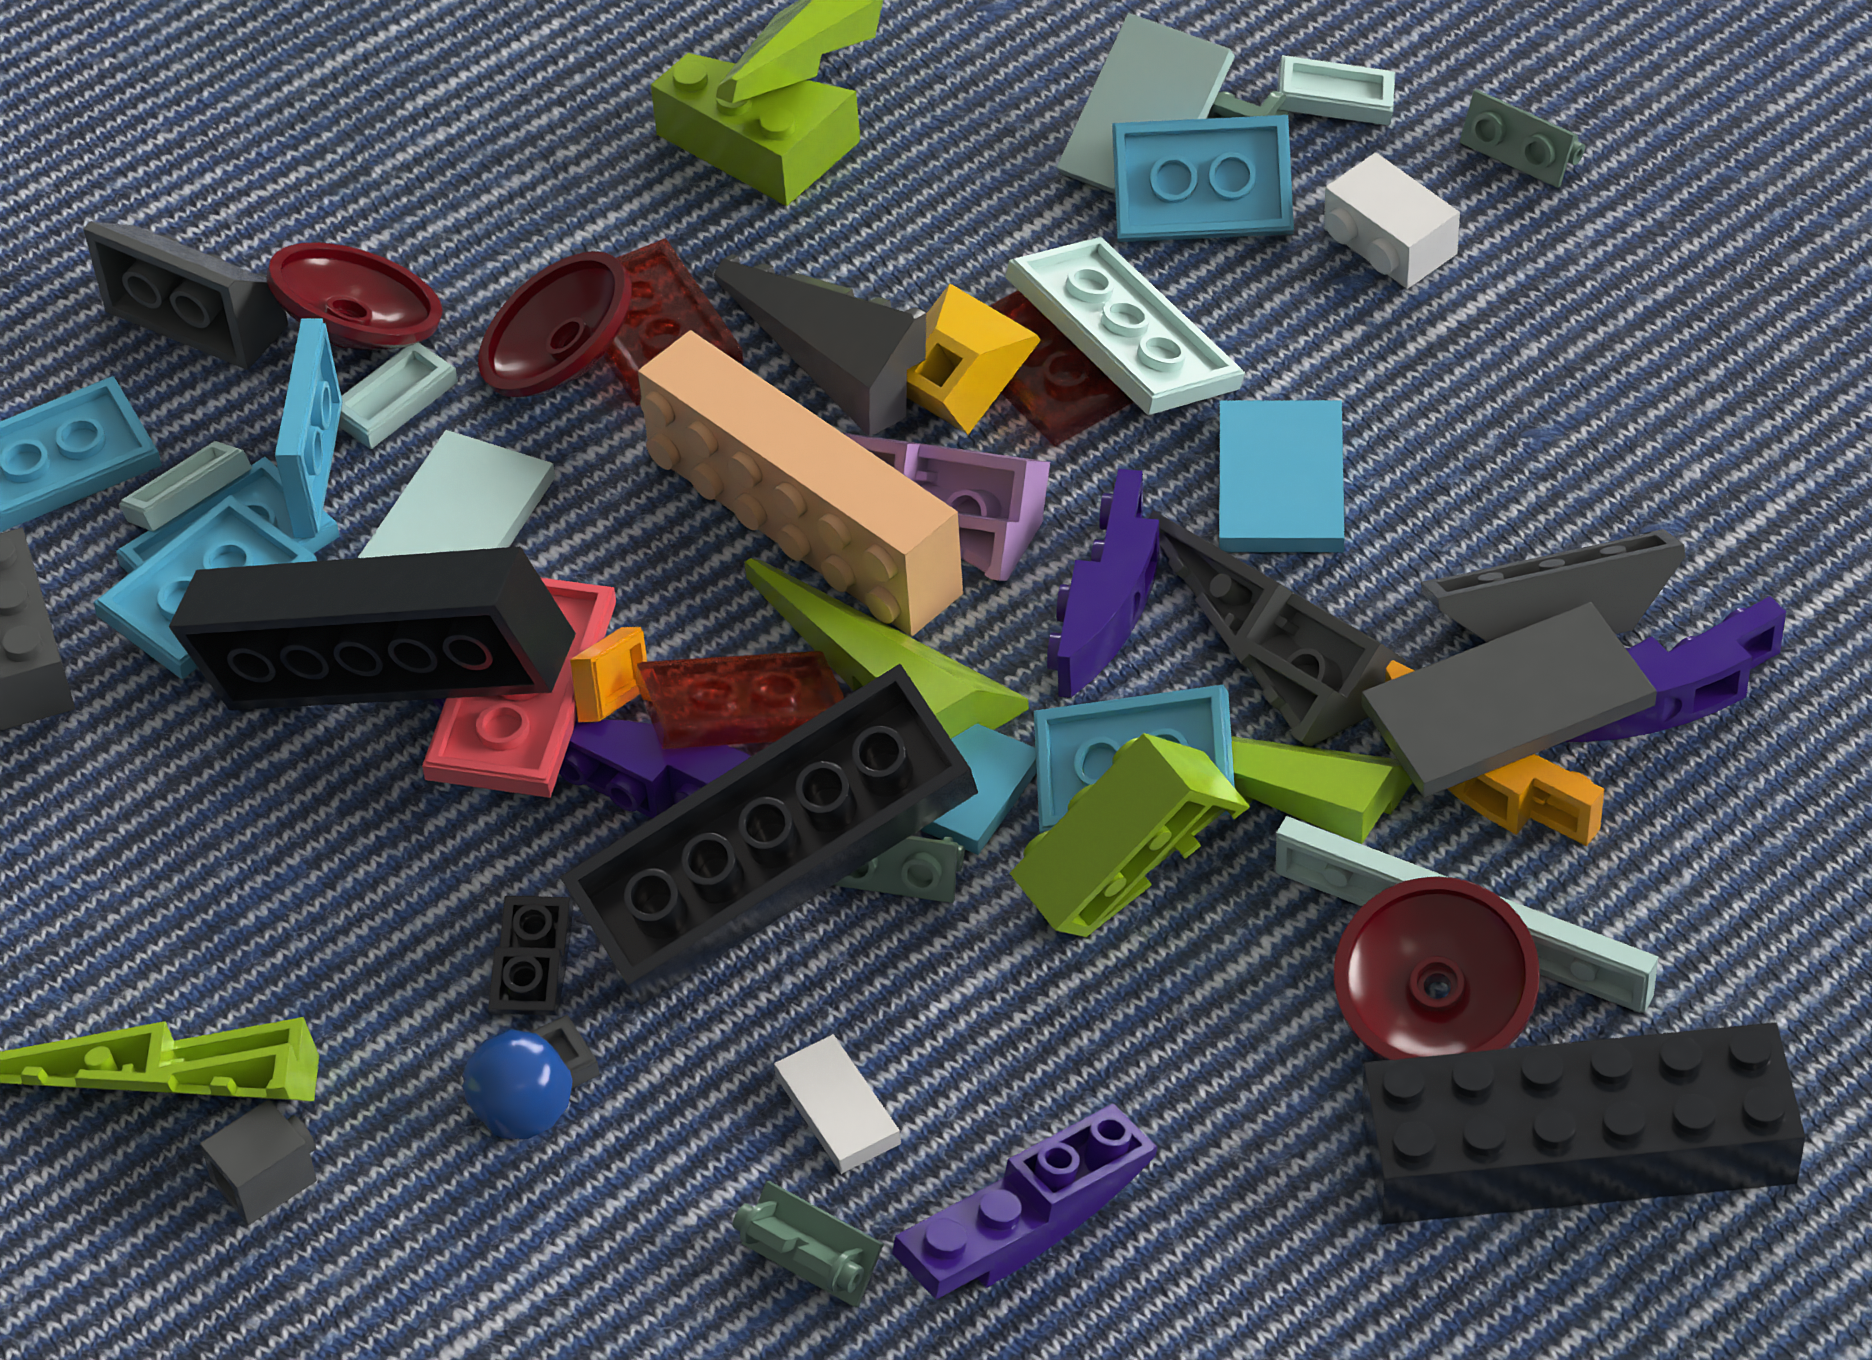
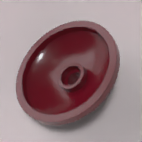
M299 243L277 251L272 256L266 274L267 284L279 305L299 323H301V319H323V323H326L330 343L338 347L357 350H386L412 346L432 336L436 332L442 317V305L438 296L421 278L391 260L361 249L331 243Z
M600 251L583 252L551 264L525 282L503 304L491 321L482 339L478 354V367L484 381L495 392L503 396L530 397L558 389L590 370L607 352L627 317L632 284L625 267L618 259L608 253Z
M1436 876L1411 879L1391 886L1375 895L1358 910L1348 923L1338 944L1334 962V986L1341 1014L1354 1036L1362 1045L1383 1061L1507 1049L1526 1027L1536 1005L1539 992L1540 973L1537 950L1533 938L1519 914L1492 891L1478 884L1452 877ZM1434 982L1445 983L1450 988V992L1440 999L1428 996L1425 990Z

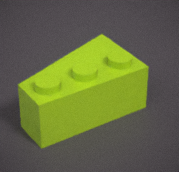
M691 53L683 56L650 84L656 133L658 136L785 206H788L860 142L857 93L854 90L804 80L739 102L729 103L716 98L718 85L735 66V63Z
M1142 733L1140 737L1126 742L1117 750L1112 759L1113 765L1095 784L1086 786L1073 796L1067 807L1068 812L1051 830L1039 834L1029 842L1023 852L1024 858L1009 874L1055 931L1083 937L1089 936L1152 886L1145 875L1173 852L1178 850L1186 859L1201 847L1194 836L1222 813L1227 811L1235 820L1250 808L1249 804L1204 751Z

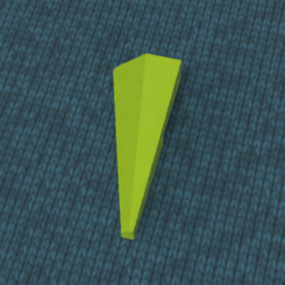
M798 0L774 16L718 85L716 98L729 103H735L816 77L822 54L875 38L883 0Z
M752 558L744 562L746 579L853 691L865 686L896 665L901 664L951 739L975 724L995 730L1029 709L1028 699L1023 695L762 560Z
M1231 736L1235 789L1248 804L1255 799L1359 844L1364 842L1383 812L1389 815L1393 813L1413 782L1398 759Z
M304 1017L175 1041L166 1021L1 1051L0 1083L314 1101L319 1054Z

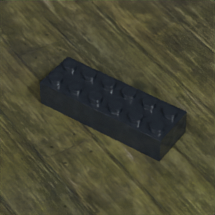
M521 546L200 569L195 571L168 626L228 710L552 693L576 635Z
M898 664L566 872L560 878L640 1006H642L978 793L971 768L902 665Z
M1777 1022L1365 1062L1363 1067L1362 1115L1382 1225L1798 1183L1806 1137Z

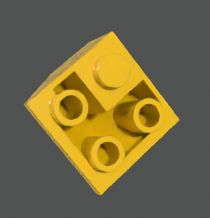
M949 284L926 313V357L924 361L907 369V398L969 435L1040 342V338L1022 325Z

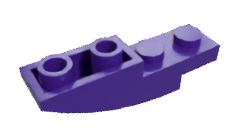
M1118 469L1114 493H1103L1101 499L1099 528L1100 530H1106L1105 540L1094 539L1091 561L1075 560L1071 585L1060 584L1056 620L1057 622H1063L1061 633H1050L1047 650V670L1057 671L1058 697L1072 698L1090 683L1115 657L1132 633L1152 591L1160 561L1159 520L1142 518L1143 471Z
M1769 596L1749 608L1736 609L1722 623L1697 637L1688 636L1682 639L1669 652L1653 636L1631 648H1626L1656 689L1655 706L1565 742L1616 740L1651 734L1690 723L1746 698L1750 670L1776 656L1781 651L1786 611Z
M602 719L599 722H578L577 720L559 774L574 785L581 786L584 784L608 796L617 806L626 811H638L653 819L673 804L675 805L747 760L751 755L700 735L660 725L624 720Z
M1112 1103L1009 1158L1004 1178L895 1235L892 1254L935 1300L975 1278L988 1288L1035 1259L1094 1215L1156 1156L1158 1147Z

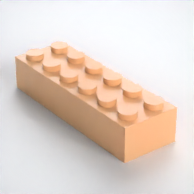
M691 330L638 370L642 397L640 405L644 413L647 433L646 447L652 459L663 469H672L687 479L704 498L708 500L715 499L734 512L739 521L751 530L758 529L774 540L788 557L795 561L802 560L821 573L835 590L839 592L846 591L861 601L879 621L886 624L892 623L912 637L963 595L958 511Z

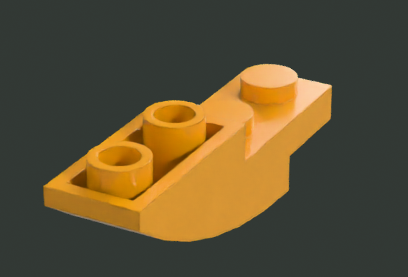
M1392 660L1386 667L1385 682L1415 670ZM1536 754L1447 788L1458 799L1475 811L1515 835L1519 833L1531 818L1588 846L1601 827L1604 788L1594 784L1583 774L1568 771Z

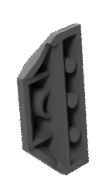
M1661 529L1638 536L1450 577L1422 581L1421 589L1422 594L1440 611L1486 642L1589 602L1593 603L1612 631L1618 634L1632 631L1686 557L1685 547L1682 542L1666 530Z

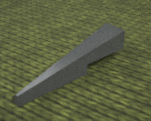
M734 254L723 258L714 272V279L869 437L906 418L907 369L924 361L926 357V312L916 307L906 311L897 310L891 307L890 300L881 297L870 301L856 298L851 288L799 273L786 277L775 274L772 265L765 263L754 267L740 264L739 256Z
M1153 510L1148 519L1159 520V546L1170 560L1168 562L1169 565L1187 583L1197 597L1195 599L1197 604L1239 662L1250 670L1264 691L1262 693L1265 698L1281 713L1292 730L1290 732L1295 739L1311 747L1369 717L1362 707V691L1385 683L1386 667L1392 660L1402 665L1407 660L1375 639L1295 594L1277 581Z

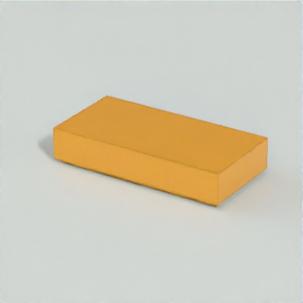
M621 627L570 659L578 722H599L651 686L644 632L641 627Z

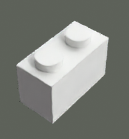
M1375 152L1325 186L1324 229L1329 232L1334 240L1349 246L1368 260L1378 272L1390 276L1406 289L1457 255L1460 212Z

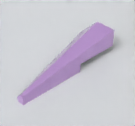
M843 433L958 511L961 559L984 571V575L992 580H1008L1042 524L1050 462Z

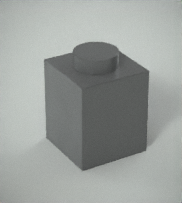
M270 1099L200 1143L211 1182L248 1226L317 1181L310 1153L316 1150V1144L310 1132L297 1116L293 1115L286 1119Z

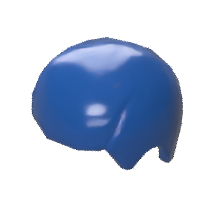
M508 1029L484 1040L468 1058L462 1074L464 1080L462 1089L466 1102L484 1125L493 1134L503 1139H530L551 1128L568 1108L573 1083L570 1070L558 1052L544 1038H541L537 1033Z

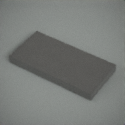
M1589 602L1362 691V707L1423 798L1653 707L1655 706L1657 691L1593 603Z

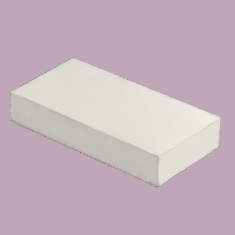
M834 1034L774 1063L777 1080L841 1174L901 1144L900 1130Z

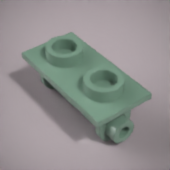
M1477 89L1473 91L1459 143L1557 188L1561 187L1567 163L1577 165L1585 151V144L1578 142V135Z
M909 836L833 885L954 903L956 871L961 872L965 847L953 842L952 837H944L942 841Z
M766 1181L757 1205L755 1207L747 1203L742 1205L733 1220V1228L740 1231L741 1244L854 1307H859L884 1246L882 1242L771 1181Z

